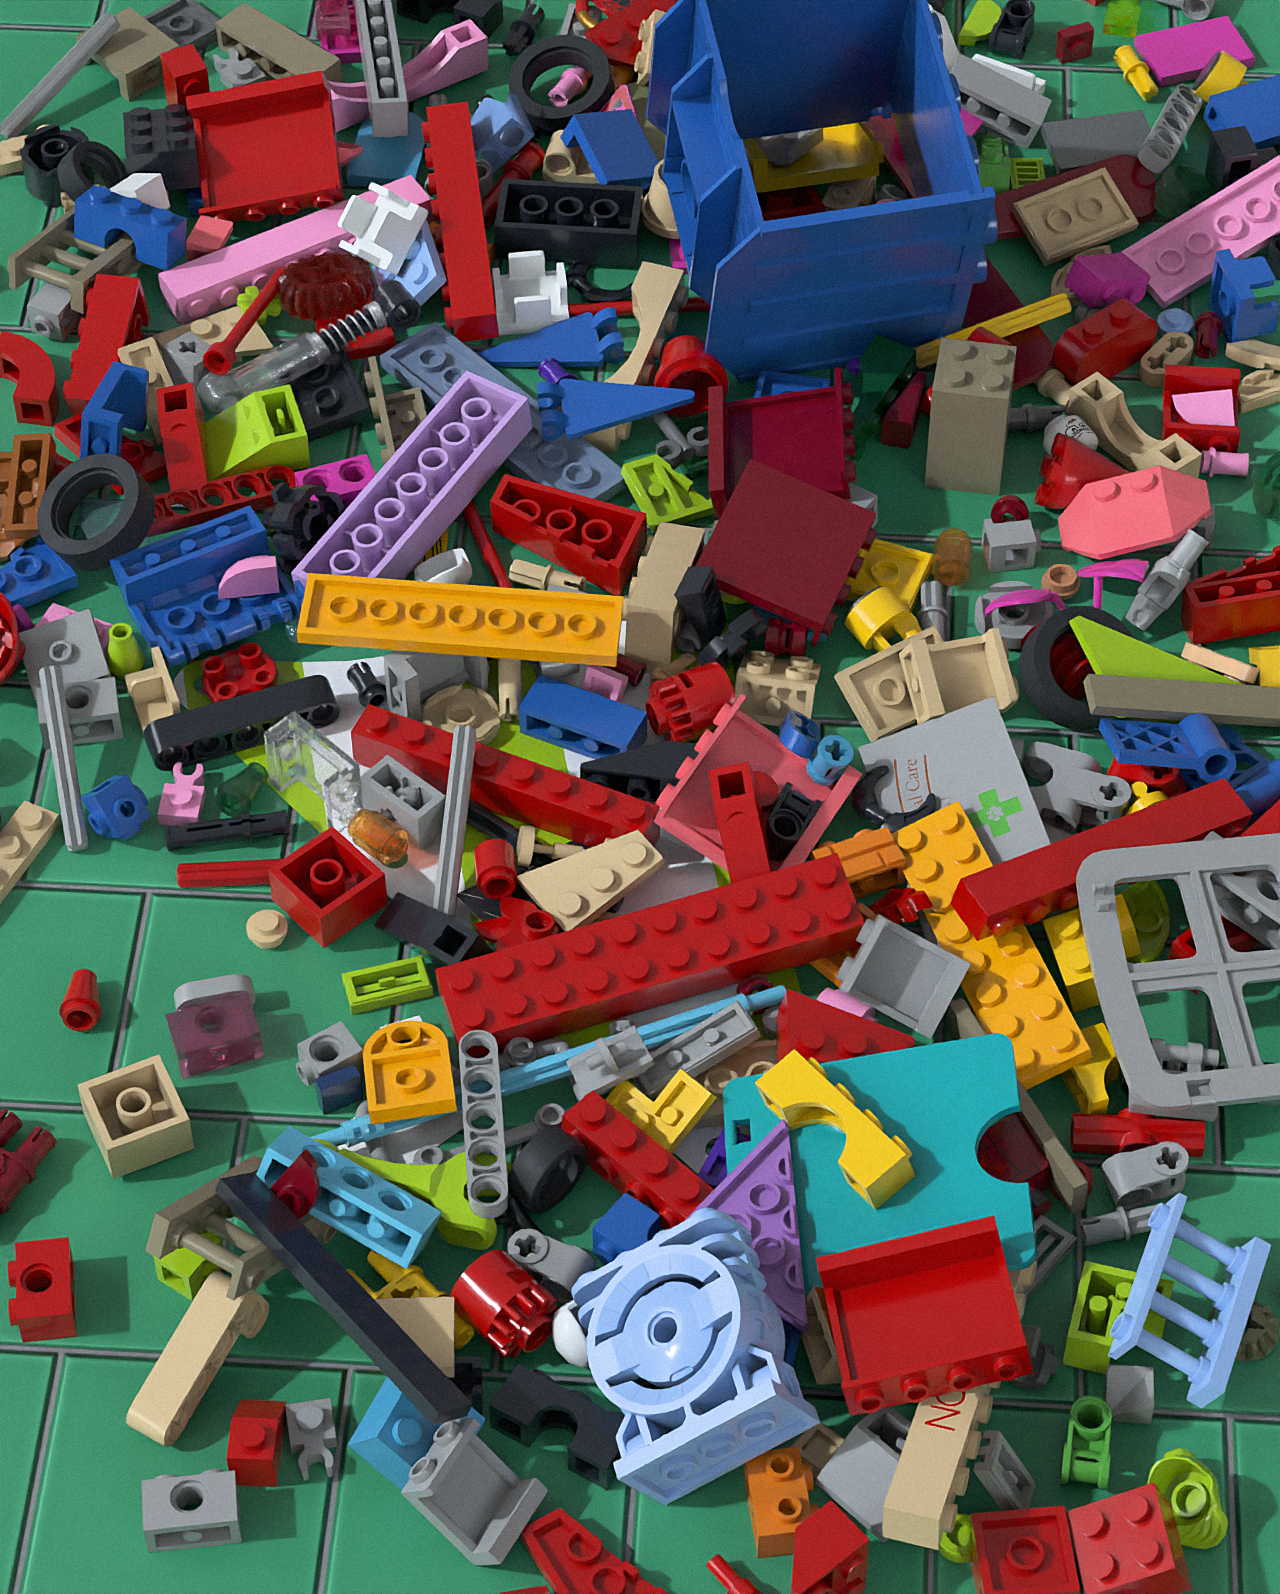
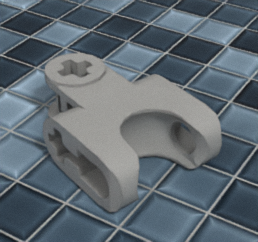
M1034 742L1028 747L1024 756L1025 771L1029 777L1045 783L1043 786L1029 787L1035 804L1044 807V822L1073 834L1078 824L1094 828L1127 814L1129 810L1127 805L1130 803L1132 792L1130 785L1119 777L1101 774L1100 764L1091 755L1044 742ZM1113 789L1116 790V796L1112 797ZM1106 811H1108V819L1104 818Z

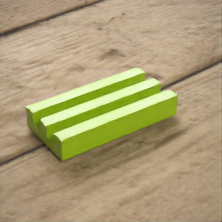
M423 955L341 974L352 1015L433 996V987ZM418 972V974L395 979L397 976ZM379 981V983H375V984H371V985H367V986H362V987L354 988V986H359V985H363V984H367V983Z

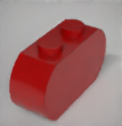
M1121 298L1070 327L1062 334L1053 349L1052 368L1059 370L1073 386L1096 372H1099L1108 380L1141 361L1143 355L1150 350L1157 335V323L1129 299Z

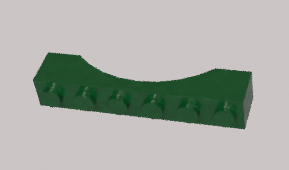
M878 334L860 357V387L862 393L859 403L853 412L855 430L848 431V434L853 433L856 456L850 457V460L854 459V461L861 459L866 443L871 436L879 434L886 413L919 371V367L916 366L915 349Z

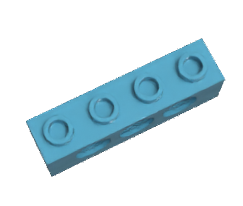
M288 1126L268 1146L257 1171V1176L271 1188L298 1156L307 1149L319 1166L316 1171L320 1180L319 1187L322 1188L321 1195L309 1214L407 1269L426 1247L442 1212L295 1128Z

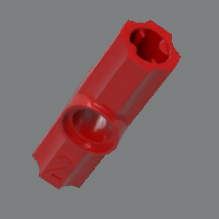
M1128 1108L1120 1111L1118 1115L1072 1113L1070 1133L1072 1152L1118 1154L1171 1141L1184 1147L1188 1157H1203L1205 1121L1128 1112Z

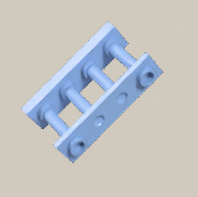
M1179 1192L1166 1204L1159 1203L1149 1218L1148 1226L1152 1229L1124 1311L1116 1318L1110 1330V1336L1114 1340L1108 1356L1117 1360L1135 1345L1187 1374L1188 1381L1192 1383L1186 1400L1202 1409L1225 1391L1271 1244L1256 1236L1241 1248L1238 1246L1234 1249L1180 1218L1187 1196ZM1174 1236L1225 1264L1224 1269L1228 1271L1225 1282L1221 1285L1168 1255ZM1161 1273L1167 1274L1212 1300V1305L1216 1308L1213 1319L1209 1322L1156 1292ZM1149 1309L1200 1337V1343L1204 1345L1201 1356L1196 1359L1143 1329Z

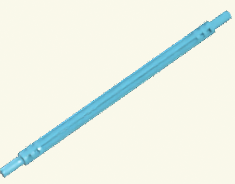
M779 985L748 996L741 993L637 1027L636 1029L647 1050L670 1042L739 1000L749 1017L751 1012L782 1003L786 989L784 985ZM615 1035L603 1038V1040L605 1041ZM595 1041L501 1071V1097L572 1075L566 1061L596 1046ZM479 1080L473 1082L469 1089L474 1093L483 1094L490 1091L493 1086L487 1081ZM461 1085L454 1086L457 1111H461ZM454 1112L371 1125L369 1114L362 1115L355 1119L341 1122L339 1128L312 1136L311 1138L328 1140L336 1146L346 1144L347 1147H351Z

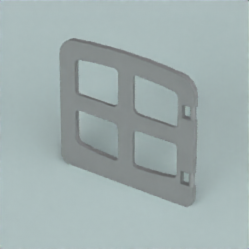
M1280 833L1102 850L1092 853L1083 860L1076 875V887L1093 978L1105 1022L1127 1086L1132 1096L1143 1106L1155 1111L1170 1112L1188 1110L1190 1107L1214 1105L1216 1107L1280 1100V1063L1265 1065L1261 1061L1242 994V987L1247 984L1280 980V949L1253 952H1237L1233 950L1227 941L1210 876L1213 874L1263 869L1271 871L1276 876L1280 885ZM1175 880L1179 885L1196 947V954L1193 957L1184 959L1129 963L1126 960L1117 916L1114 886L1120 883ZM1193 989L1204 991L1212 1005L1228 1069L1169 1074L1162 1069L1136 997L1144 994ZM1209 1084L1211 1094L1189 1095L1188 1085Z

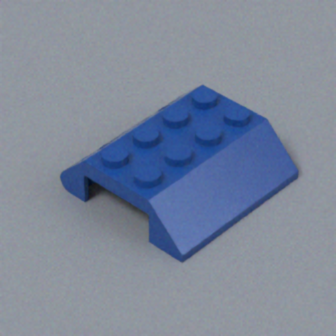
M251 506L244 507L109 560L130 617L149 648L159 646L167 668L183 663L186 659L198 657L199 653L203 651L216 650L221 648V645H228L256 634L257 631L266 630L271 627V624L291 620L293 617L300 616L305 588L300 580L295 581V591L278 564L277 573L280 593L218 599L219 584L225 572L237 561L254 556H272L268 549L266 529Z

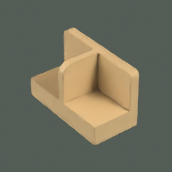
M159 646L151 648L153 668L124 675L125 686L142 733H144V729L152 721L181 713L179 699Z

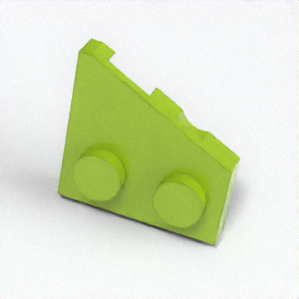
M657 454L623 464L620 473L641 512L646 513L647 523L652 533L657 531L660 522L681 525L715 514L711 498L707 500L692 488L693 482L683 474L675 472L671 465Z

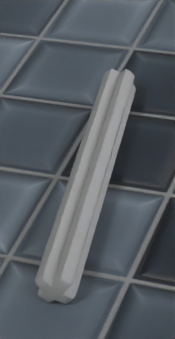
M108 12L104 13L0 124V134L8 140L17 137L120 28V23L114 15Z
M52 665L41 668L39 676L66 846L68 851L77 852L87 849L89 843L82 799L80 798L81 793L62 674L59 666Z
M458 725L454 728L433 903L434 909L454 919L456 916L457 893L459 890L477 735L474 727Z

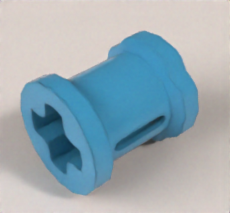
M838 735L824 737L818 745V753L810 757L807 762V774L815 783L821 786H831L841 777L842 768L847 767L853 759L854 753L851 744L845 738ZM834 745V748L832 749V751H831V752H828V750L830 749V747ZM829 768L832 769L829 775L826 776L825 774L827 773Z

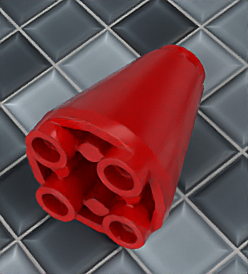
M1057 433L1051 447L1052 456L1045 454L1040 466L1039 476L1045 477L1044 483H1040L1037 489L1034 504L1048 509H1066L1085 484L1130 472L1074 437Z

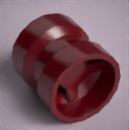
M769 617L768 624L770 627L766 631L765 651L773 653L774 657L781 653L789 654L790 657H805L808 628L795 622L785 623L781 618ZM788 629H791V630H790V637H789V648H786V646H787V638H788Z

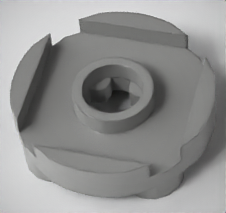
M1020 581L999 582L990 586L989 592L983 595L982 598L981 595L978 597L974 614L975 626L981 635H984L991 628L998 627L1001 638L1006 640L1008 648L1021 649L1020 644L1025 634L1031 628L1046 621L1053 615L1051 601L999 607L985 617L986 607L996 598L1013 591L1032 589L1033 587ZM1015 611L1019 618L1008 617V612Z

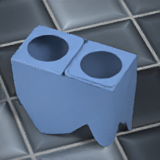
M512 91L509 92L505 103L491 98H484L472 117L471 126L476 159H479L478 155L483 152V160L491 164L492 174L535 135L517 95Z

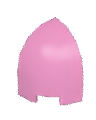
M1232 389L1172 395L1176 410L1189 423L1235 426Z
M254 556L237 561L225 572L219 584L218 599L280 593L276 556Z

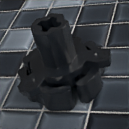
M279 483L271 491L273 501L277 505L263 511L261 523L280 555L278 566L284 573L291 574L345 511V506L339 494L328 492L323 485L305 484L291 489L286 483ZM313 495H315V497L322 503L324 508L323 512L320 511V503L316 500L310 499Z

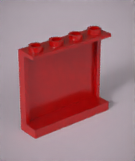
M322 70L186 97L187 110L194 121L203 208L198 209L200 216L203 215L231 222L241 220L260 221L265 219L267 215L278 213L292 215L298 213L300 209L309 207L327 208L333 206L335 202L344 201L331 88Z
M995 1216L816 1258L825 1292L843 1382L841 1386L850 1416L862 1413H875L883 1408L909 1402L917 1403L930 1397L955 1391L964 1392L973 1387L998 1381H1011L1019 1376L1033 1373Z

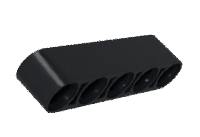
M312 675L159 718L146 726L143 736L156 768L161 771H172L177 762H181L183 768L333 724L339 718L341 709L328 679L323 675Z

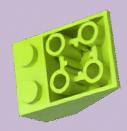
M290 384L253 392L204 423L209 482L273 465L286 466L292 470L311 467L308 436Z

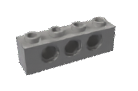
M1211 831L1203 840L1224 838ZM1263 869L1211 875L1210 879L1220 914L1270 949H1280V885L1276 876L1271 871Z

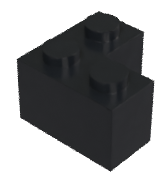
M1245 126L1211 131L1203 184L1209 197H1212L1276 158L1278 154L1274 147L1257 149Z

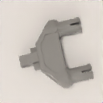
M1188 529L1187 533L1181 537L1170 554L1160 560L1158 559L1147 574L1144 582L1137 589L1138 593L1125 618L1139 629L1145 631L1164 610L1166 611L1180 594L1190 580L1189 576L1191 573L1188 572L1209 542Z

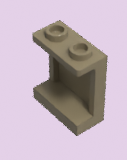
M128 7L114 15L120 23V28L85 65L95 60L119 80L121 96L131 101L164 82L160 53L177 49L179 45L132 8ZM88 30L77 35L76 41L78 42Z

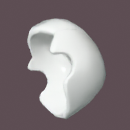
M462 548L452 549L440 553L416 566L414 569L415 581L468 585L472 577V567Z
M573 1300L564 1304L555 1312L552 1322V1339L556 1350L570 1364L580 1368H590L586 1342L588 1330L580 1324L578 1311L581 1307Z

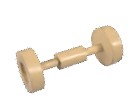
M522 825L517 840L515 861L516 866L529 868L533 852L551 854L552 859L560 860L583 851V847L554 843L553 846L534 844L535 827ZM606 838L604 843L612 840V838Z

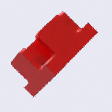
M1065 1506L971 1514L970 1527L973 1539L971 1565L976 1594H1080Z

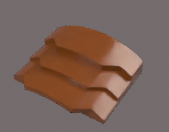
M51 433L14 435L12 452H0V562L10 560V555L18 550L26 540L40 535L37 524L38 509L41 499L50 485V478L54 474L56 443Z

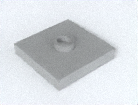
M90 609L19 633L20 640L26 646L23 662L36 703V688L41 687L39 671L43 667L59 666L63 684L112 678Z

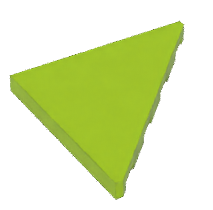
M1077 616L1069 621L1095 674L1243 685L1082 616ZM1117 716L1118 718H1128L1135 721L1179 724L1181 722L1179 720Z

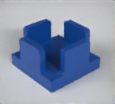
M1230 249L1216 251L1208 306L1211 312L1218 314L1223 321L1222 333L1227 343L1245 341L1252 336L1276 331L1280 311L1278 303L1273 301L1254 305L1255 296L1252 290L1273 286L1275 283V276L1263 256L1236 260Z

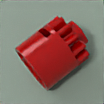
M713 661L652 682V685L648 686L651 696L648 697L649 701L645 703V711L647 712L648 722L657 736L663 734L665 741L687 743L701 738L707 729L714 733L718 726L713 721L725 703L733 706L737 699L725 670L718 662Z
M501 1249L487 1252L475 1260L459 1277L450 1295L455 1300V1312L504 1358L510 1356L512 1359H515L521 1349L529 1353L540 1347L551 1334L553 1322L551 1316L559 1309L556 1305L557 1300Z

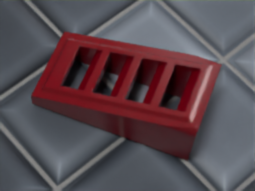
M918 371L883 418L882 444L904 449L911 447L921 414V401L926 391L927 375H925V372Z

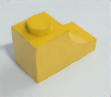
M1102 1022L1080 1030L1093 1054V1058L1060 1073L1081 1113L1107 1114L1109 1097L1105 1087L1110 1081L1118 1079L1120 1064L1110 1034Z

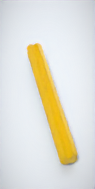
M1061 292L941 338L966 341L970 334L978 327H984L1003 338L1071 312V305L1066 293ZM941 338L913 348L916 350V366L919 369L937 363Z

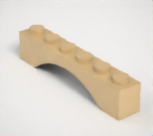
M645 261L642 262L632 285L633 313L640 326L637 344L628 360L614 375L604 382L651 386L655 374L656 360H661V352L667 343L666 337L668 333L673 334L676 329L677 312L680 307L684 308L688 300L689 287L685 286L684 270ZM632 421L582 437L597 449L616 454L621 441H626L629 437Z

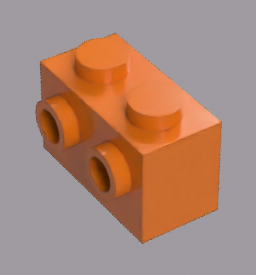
M799 1446L768 1450L744 1463L743 1477L758 1559L794 1554L795 1528L819 1510L818 1504L810 1505L808 1492L814 1491L813 1473L810 1463L802 1464Z

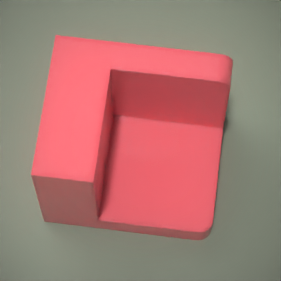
M201 215L185 243L188 262L225 248L224 246L233 231V222Z

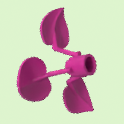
M1123 559L1119 561L1098 562L1077 571L1078 576L1083 578L1094 576L1093 606L1090 607L1102 610L1104 577L1128 578L1143 583L1149 564L1148 561H1140V559ZM1024 589L1004 594L993 600L985 609V617L996 608L1017 604L1051 601L1057 605L1059 611L1066 609V606L1059 594L1051 592V589Z

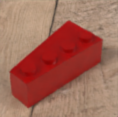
M97 274L94 287H89L87 291L86 306L88 311L86 318H81L79 323L78 335L80 342L78 349H73L71 354V378L66 380L63 386V401L68 403L72 417L83 412L114 361L121 363L117 354L118 348L144 340L141 329L142 326H149L151 315L139 278Z
M504 474L490 500L492 531L579 577H585L586 581L614 596L622 595L647 544L646 513L506 474Z

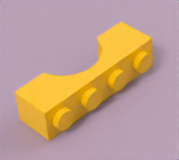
M795 1049L792 1050L755 1082L764 1104L778 1118L788 1122V1127L791 1130L810 1124H826L843 1131L846 1134V1144L838 1164L847 1183L868 1204L877 1210L915 1177L909 1158L912 1157L911 1151L899 1137L893 1136L890 1139L882 1132L884 1130L883 1125L870 1110L866 1109L861 1112L854 1105L856 1102L853 1096L842 1084L838 1083L833 1086L827 1080L828 1075L814 1058L811 1057L806 1061Z

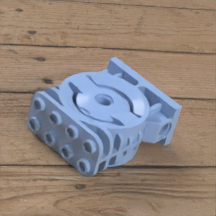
M703 1208L696 1211L688 1220L671 1229L658 1232L652 1240L634 1250L619 1254L611 1263L596 1271L583 1274L579 1277L578 1282L574 1284L571 1291L574 1302L581 1307L578 1311L580 1324L588 1330V1336L586 1337L587 1354L593 1378L603 1394L619 1406L625 1414L616 1435V1441L621 1454V1459L613 1463L617 1478L664 1506L820 1423L815 1406L803 1398L794 1368L783 1361L785 1352L784 1327L777 1307L764 1291L767 1283L764 1275L758 1271L760 1267L758 1254L750 1248L753 1240L751 1233L747 1227L730 1215L714 1208ZM694 1280L704 1287L699 1290L688 1283ZM642 1378L656 1386L667 1389L655 1390L644 1388Z

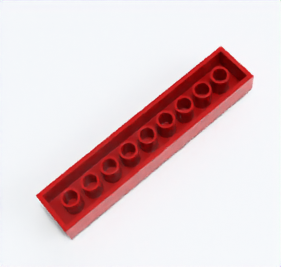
M838 853L451 964L435 969L438 991L458 1054L460 1039L466 1033L474 1030H484L491 1033L496 1038L498 1053H502L505 1046L516 1037H525L536 1043L738 984L743 978H750L755 973L768 975L860 948L862 944L856 941L864 925V921ZM476 1045L469 1048L466 1053L470 1057L479 1059L487 1056L490 1050L487 1047Z

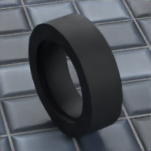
M574 35L552 36L532 44L518 56L509 74L510 92L512 91L517 95L528 120L542 127L541 135L552 136L556 131L565 130L574 114L599 112L615 93L614 81L605 53L594 42ZM577 65L588 70L594 77L588 93L570 105L547 107L537 103L530 96L535 80L547 70L557 66Z
M112 454L90 455L67 466L50 483L39 505L37 515L38 530L43 541L71 567L82 571L103 570L111 567L110 559L136 550L144 541L151 529L155 516V496L148 482L123 458ZM103 486H122L124 489V503L114 522L102 533L90 539H71L69 523L79 503L91 492Z
M1074 606L1057 612L1031 632L1022 648L1020 676L1029 700L1044 717L1062 727L1086 730L1098 727L1101 718L1116 716L1091 715L1088 702H1082L1070 697L1059 687L1050 667V653L1055 640L1060 635L1074 633L1069 621L1077 616H1082L1134 638V636L1112 614L1095 607Z

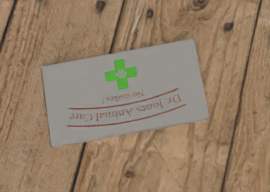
M994 696L858 747L866 772L883 765L889 768V773L881 777L873 789L879 807L891 814L895 812H910L919 808L925 802L927 796L933 793L936 797L934 811L936 812L959 800L993 866L1051 844ZM905 877L904 879H905V882H906L907 887H908V888H911L910 885H909V883H908V881H907V879H906V877ZM1074 906L1065 911L1062 909L1046 914L1045 917L1036 923L1076 909V907ZM922 909L917 911L916 913L926 940L941 947ZM1028 922L1024 923L1025 927H1028L1036 923L1029 924Z

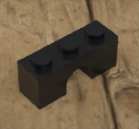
M396 0L397 15L427 24L437 14L452 13L454 14V25L471 19L488 39L503 22V0Z
M518 1363L489 1404L490 1427L527 1448H530L535 1439L548 1429L560 1428L569 1431L574 1435V1438L567 1446L568 1470L608 1490L617 1477L613 1463L621 1459V1454L616 1441V1435L625 1415L614 1410L609 1412L594 1404L583 1392L578 1390L570 1391L556 1384L545 1372L539 1369L530 1370Z

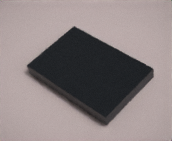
M343 345L339 346V352L333 349L330 351L331 356H327L322 361L312 360L289 372L290 377L287 379L277 378L280 386L289 384L291 386L308 436V443L374 418L372 408Z

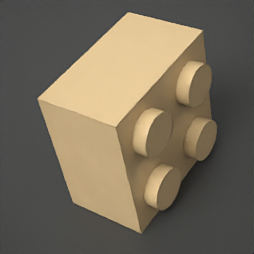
M159 1054L78 1084L83 1113L113 1179L194 1149L189 1117Z

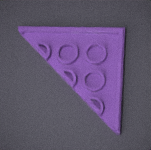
M782 1119L684 1221L691 1218L692 1214L700 1209L714 1208L727 1213L747 1227L753 1239L750 1248L755 1250L760 1260L758 1271L764 1275L767 1283L764 1291L774 1302L780 1317L805 1334L808 1330L790 1137L788 1122Z

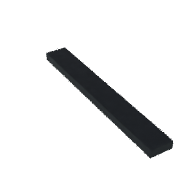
M255 1172L220 1178L215 1189L216 1193L433 1426L468 1415L472 1407L471 1401Z

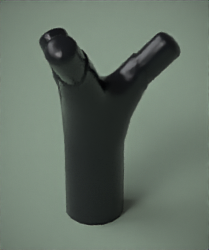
M512 1195L508 1197V1204L512 1212L508 1215H500L494 1218L496 1224H505L517 1231L533 1229L544 1234L526 1213L521 1202ZM532 1241V1247L535 1249V1242Z

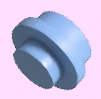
M1168 309L1159 314L1157 328L1162 337L1173 331L1189 334L1193 329V318L1189 313L1181 309Z

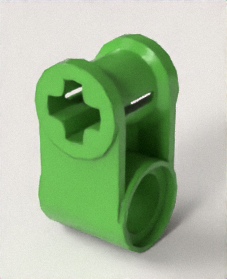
M1084 1396L1077 1399L1072 1405L1062 1455L1060 1484L1067 1485L1069 1481L1097 1484L1099 1490H1107L1111 1459L1109 1444L1112 1413L1108 1404L1101 1398ZM1091 1421L1099 1427L1088 1429L1082 1426L1080 1422Z

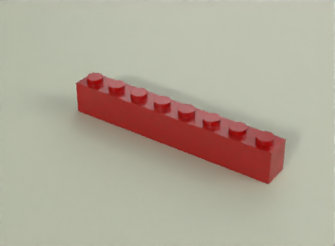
M468 101L426 107L428 122H421L424 144L431 143V147L424 148L427 169L434 168V173L428 174L430 194H437L438 198L431 200L433 220L441 222V226H435L434 231L437 248L444 247V252L438 253L444 273L447 274V281L441 286L444 302L450 301L451 307L444 308L447 329L454 328L455 337L461 342L499 337Z
M368 704L351 730L354 763L372 768L386 755H389L439 792L446 795L453 733ZM476 742L469 800L475 801L487 810L589 847L604 843L606 838L615 839L639 830L653 847L660 838V826L653 822L660 811L658 805Z
M1223 778L960 878L950 904L977 941L992 935L1000 937L1015 926L1026 922L1033 924L1045 917L1046 914L1059 909L1069 910L1079 903L1076 875L1083 860L1092 853L1110 849L1203 841L1211 831L1222 838L1239 837L1245 832V828L1253 813L1228 781ZM1129 882L1128 884L1132 885L1137 882ZM1125 883L1117 884L1116 886H1114V888H1115V887H1118V886H1120V885H1123V884H1125Z

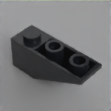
M667 740L581 763L580 778L644 801L656 802L668 783L676 787L680 780L675 777V774L687 756L695 760L699 753L694 750L696 744Z
M399 892L396 893L374 924L379 930L418 954L423 955V957L439 967H445L494 952L480 934L451 916Z

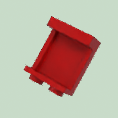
M1166 364L1162 388V441L1176 433L1200 453L1203 450L1209 451L1211 447L1215 448L1216 452L1237 453L1240 440L1237 401L1240 369ZM1232 389L1235 426L1189 423L1176 410L1172 395Z

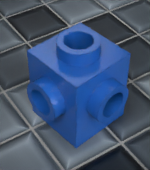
M127 774L112 776L80 797L90 813L88 815L90 825L96 833L103 835L105 839L120 837L122 841L140 832L143 829L140 823L151 817L146 807L148 800L145 794L137 785L132 784Z

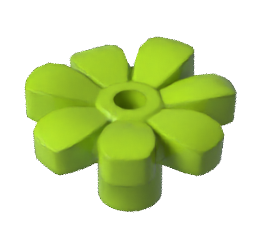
M248 286L245 289V294L238 295L237 306L241 307L240 311L242 314L246 312L260 293L256 286ZM280 293L276 294L257 320L259 325L266 323L267 314L275 317L280 315V306L283 305V296Z

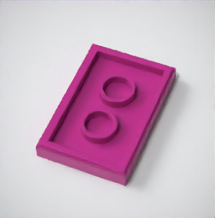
M1228 16L1137 35L1134 38V47L1148 65L1151 74L1160 87L1197 79L1204 67L1218 51L1224 50L1247 66V68L1254 65V55Z

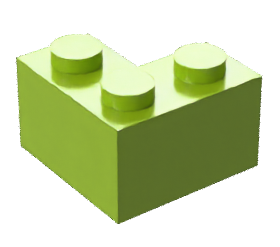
M1085 1261L1067 1335L1063 1359L1064 1365L1106 1374L1107 1366L1111 1360L1108 1354L1114 1340L1110 1336V1330L1116 1318L1124 1311L1137 1272ZM1160 1278L1155 1291L1171 1299L1174 1281ZM1149 1309L1143 1329L1162 1339L1166 1318Z

